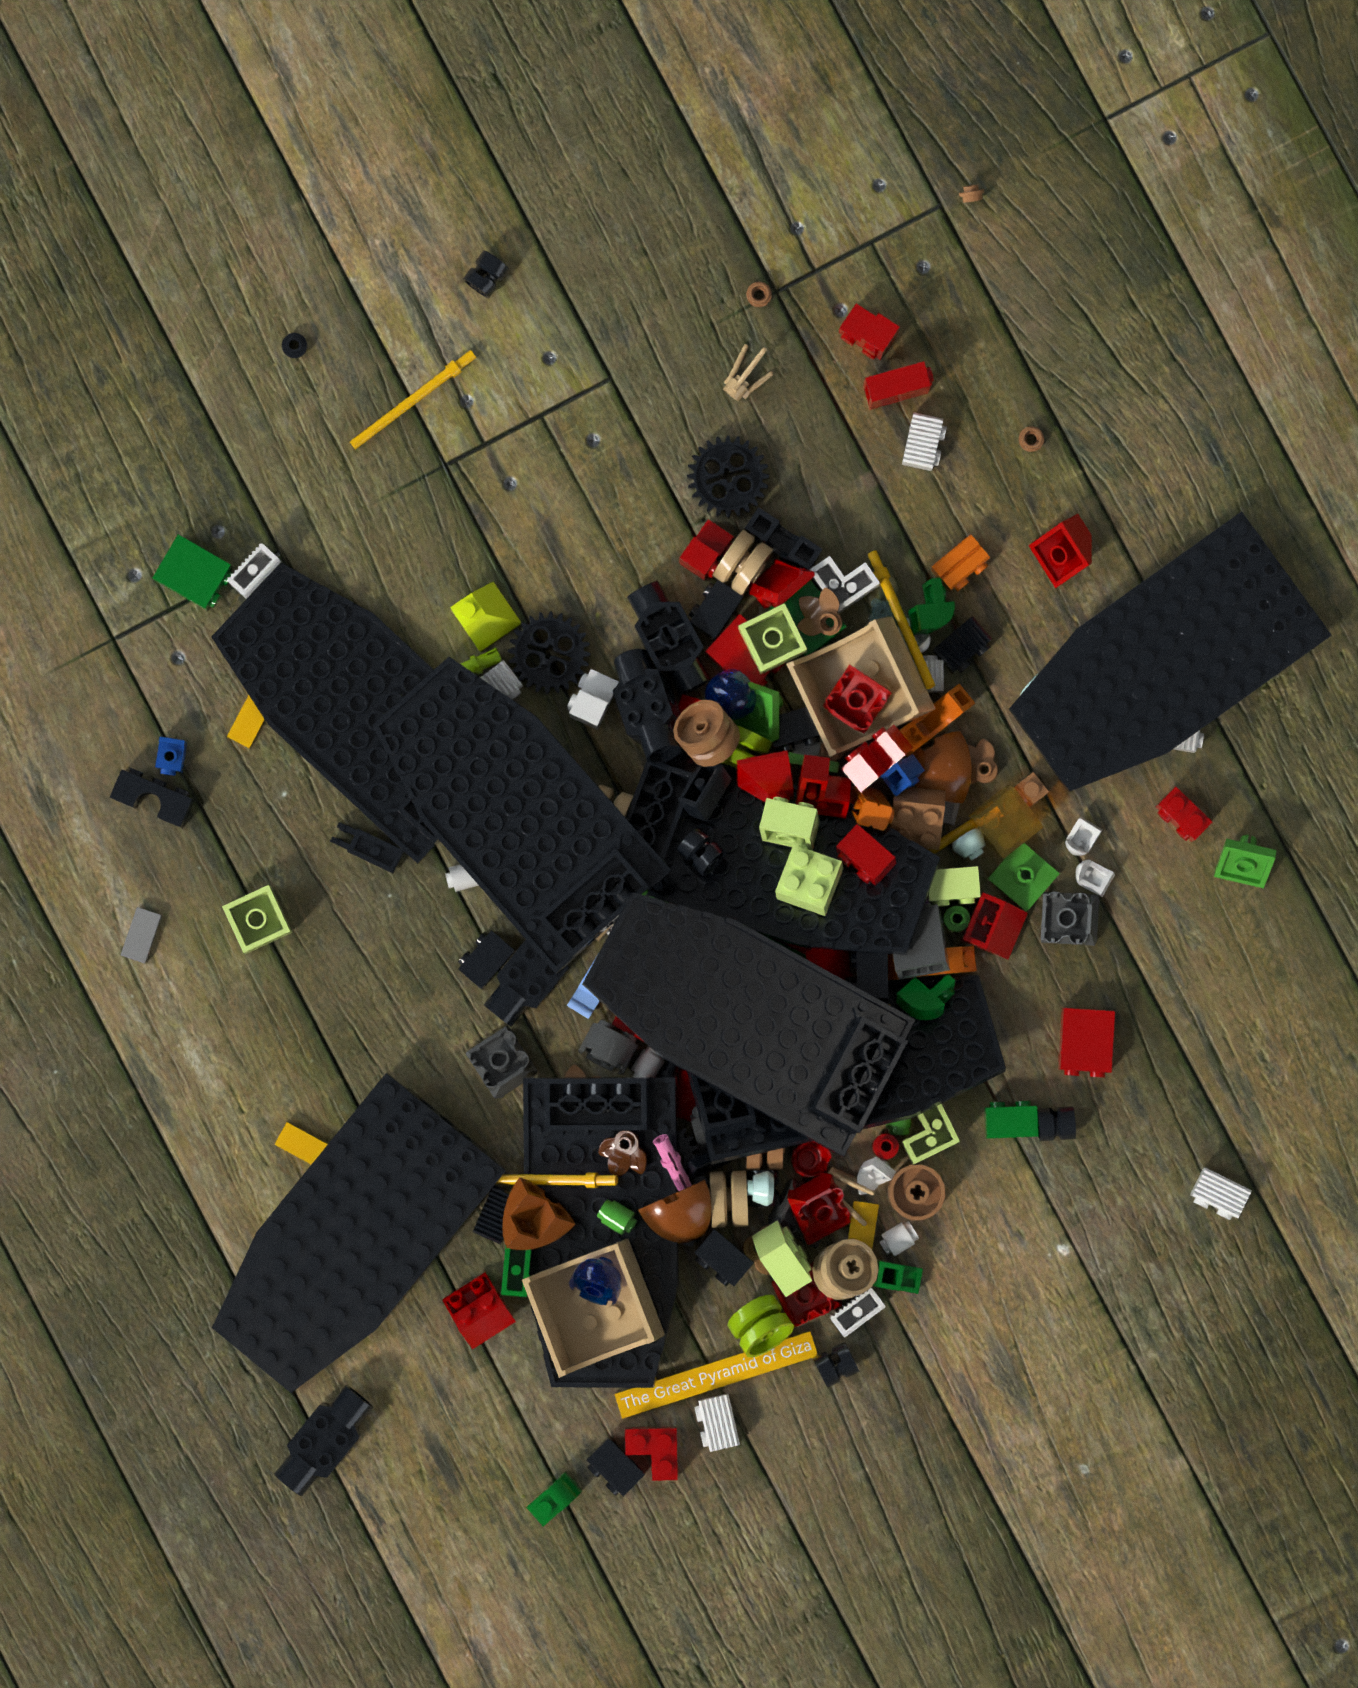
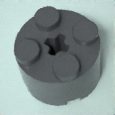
M600 1020L598 1024L592 1023L578 1052L582 1054L586 1051L588 1053L586 1058L610 1071L616 1067L620 1069L618 1074L623 1075L638 1048L635 1044L637 1038L627 1032H623L621 1035L613 1030L614 1026L604 1020Z

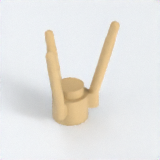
M747 344L743 346L729 376L724 381L726 385L723 388L736 401L739 402L742 397L746 400L754 390L773 376V372L770 371L747 389L749 383L745 379L766 353L767 348L763 347L741 377L739 375L735 377L748 349Z
M834 1167L828 1172L842 1191H844L848 1184L870 1195L875 1194L873 1190L857 1183L856 1176ZM843 1199V1203L849 1209L850 1214L862 1226H866V1221Z

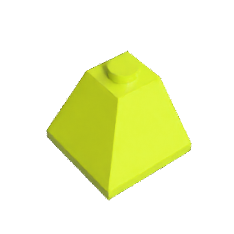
M494 582L470 593L450 607L479 652L521 625V621Z

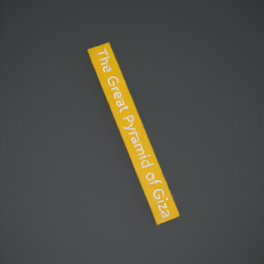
M808 1331L786 1338L777 1347L757 1357H747L745 1352L656 1380L654 1388H630L614 1395L623 1419L813 1358L818 1354L811 1332Z

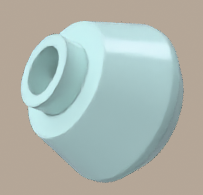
M975 828L965 833L952 843V850L964 859L969 857L971 861L984 853L982 848L986 846L982 830Z
M769 1171L753 1175V1179L747 1181V1196H752V1201L764 1206L772 1204L774 1197V1175Z

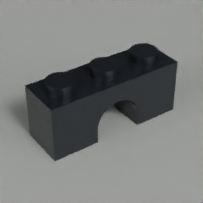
M759 507L744 528V530L755 536L757 543L764 542L774 549L772 553L790 564L808 570L813 567L823 550L802 535L799 537L789 532L780 524L778 519Z
M129 767L127 772L121 769L111 792V799L136 809L139 800L143 796L148 794L156 795L161 804L157 818L183 829L195 801L189 798L190 792L176 787L175 791L165 788L167 783L153 777L152 781L142 778L144 773Z

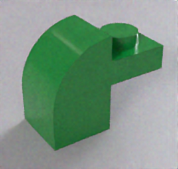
M931 578L922 584L925 604L916 605L908 610L913 635H925L935 632L946 625L954 614L955 602H945L946 590L942 585L941 578Z
M947 974L929 990L921 981L914 977L897 993L896 1004L915 1019L932 1020L938 1018L944 1012V1003L955 992V980Z
M877 1260L878 1274L873 1286L919 1294L922 1268Z
M565 1471L526 1508L544 1527L581 1494L582 1489Z

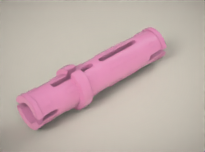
M662 1134L653 1140V1144L662 1158L660 1162L664 1168H667L678 1192L692 1186L680 1162L681 1156L679 1152H675L668 1135Z

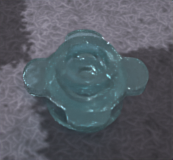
M878 598L871 601L872 613L869 615L870 622L875 619L892 617L893 612L888 601H880ZM883 609L885 613L880 614V610Z

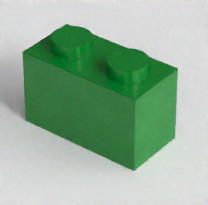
M1015 1101L1016 1107H1005V1102H990V1108H984L985 1139L1038 1137L1037 1106H1031V1101Z
M505 1245L501 1295L528 1296L522 1280L529 1277L532 1249L526 1250L525 1253V1250L510 1249Z

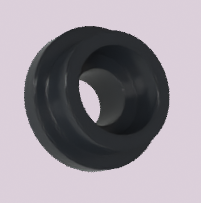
M290 333L282 341V350L290 358H300L307 351V341L299 333ZM293 341L299 343V347L295 350L290 348V343Z

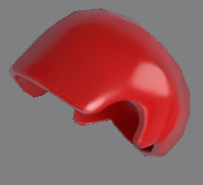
M814 1141L795 1146L791 1156V1164L794 1170L803 1177L815 1178L827 1170L832 1154L829 1149Z

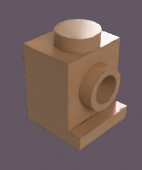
M1034 772L1011 789L1026 809L1030 808L1049 792Z

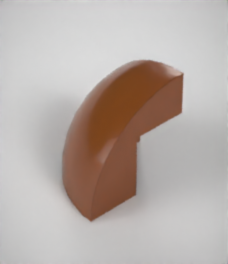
M956 731L936 737L933 746L927 748V750L919 748L913 753L925 770L917 777L920 781L915 786L924 789L946 791L945 801L963 803L970 787L972 766L966 740L961 731Z
M519 1177L505 1205L502 1225L504 1242L507 1248L515 1250L539 1248L561 1238L575 1225V1222L560 1203H553L549 1198L545 1197V1191L542 1188Z
M703 1180L639 1209V1212L647 1225L664 1239L677 1243L697 1240L706 1232L711 1219V1198L707 1184Z

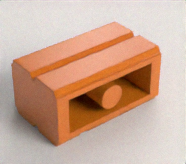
M970 534L931 567V571L937 578H941L942 584L949 592L953 589L959 592L969 583L967 578L975 572L978 576L989 566L986 562L990 559V556Z
M855 785L853 786L850 793V802L854 804V809L860 811L855 812L851 810L857 823L884 831L887 825L893 821L894 809H892L881 790L866 788L860 792Z

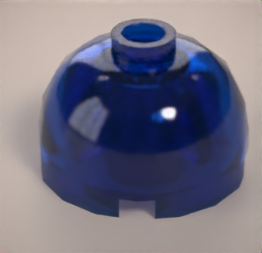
M728 669L718 673L709 681L705 690V700L717 702L733 721L745 718L753 712L756 705V694L754 690L750 691L747 684L750 680L739 670Z
M606 1257L583 1260L578 1264L569 1281V1286L573 1291L575 1287L581 1291L580 1297L599 1305H607L608 1301H612V1305L615 1304L623 1285L619 1270Z

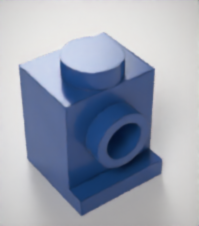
M159 737L155 767L161 769L160 774L175 776L176 772H183L187 748L185 740ZM168 752L174 753L172 761L165 759V755Z
M912 754L895 763L881 777L893 794L898 796L905 789H909L920 781L917 777L925 770Z

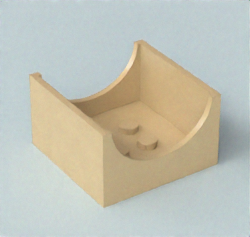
M893 617L875 619L859 631L821 650L787 663L788 669L830 757L847 753L859 747L865 741L868 743L874 740L872 735L883 726L886 730L893 724L898 728L936 709ZM849 664L892 692L865 734L851 728L830 714L822 706Z
M628 1238L533 1274L522 1280L559 1378L616 1354L652 1343L665 1335Z

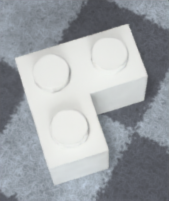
M830 556L810 569L814 571L815 576L812 580L819 591L822 592L824 588H828L838 597L840 602L839 614L880 585V582L866 562L845 577Z
M592 669L589 674H583L578 685L582 689L579 690L578 695L573 694L567 705V710L570 711V718L598 730L614 696L612 690L619 681Z

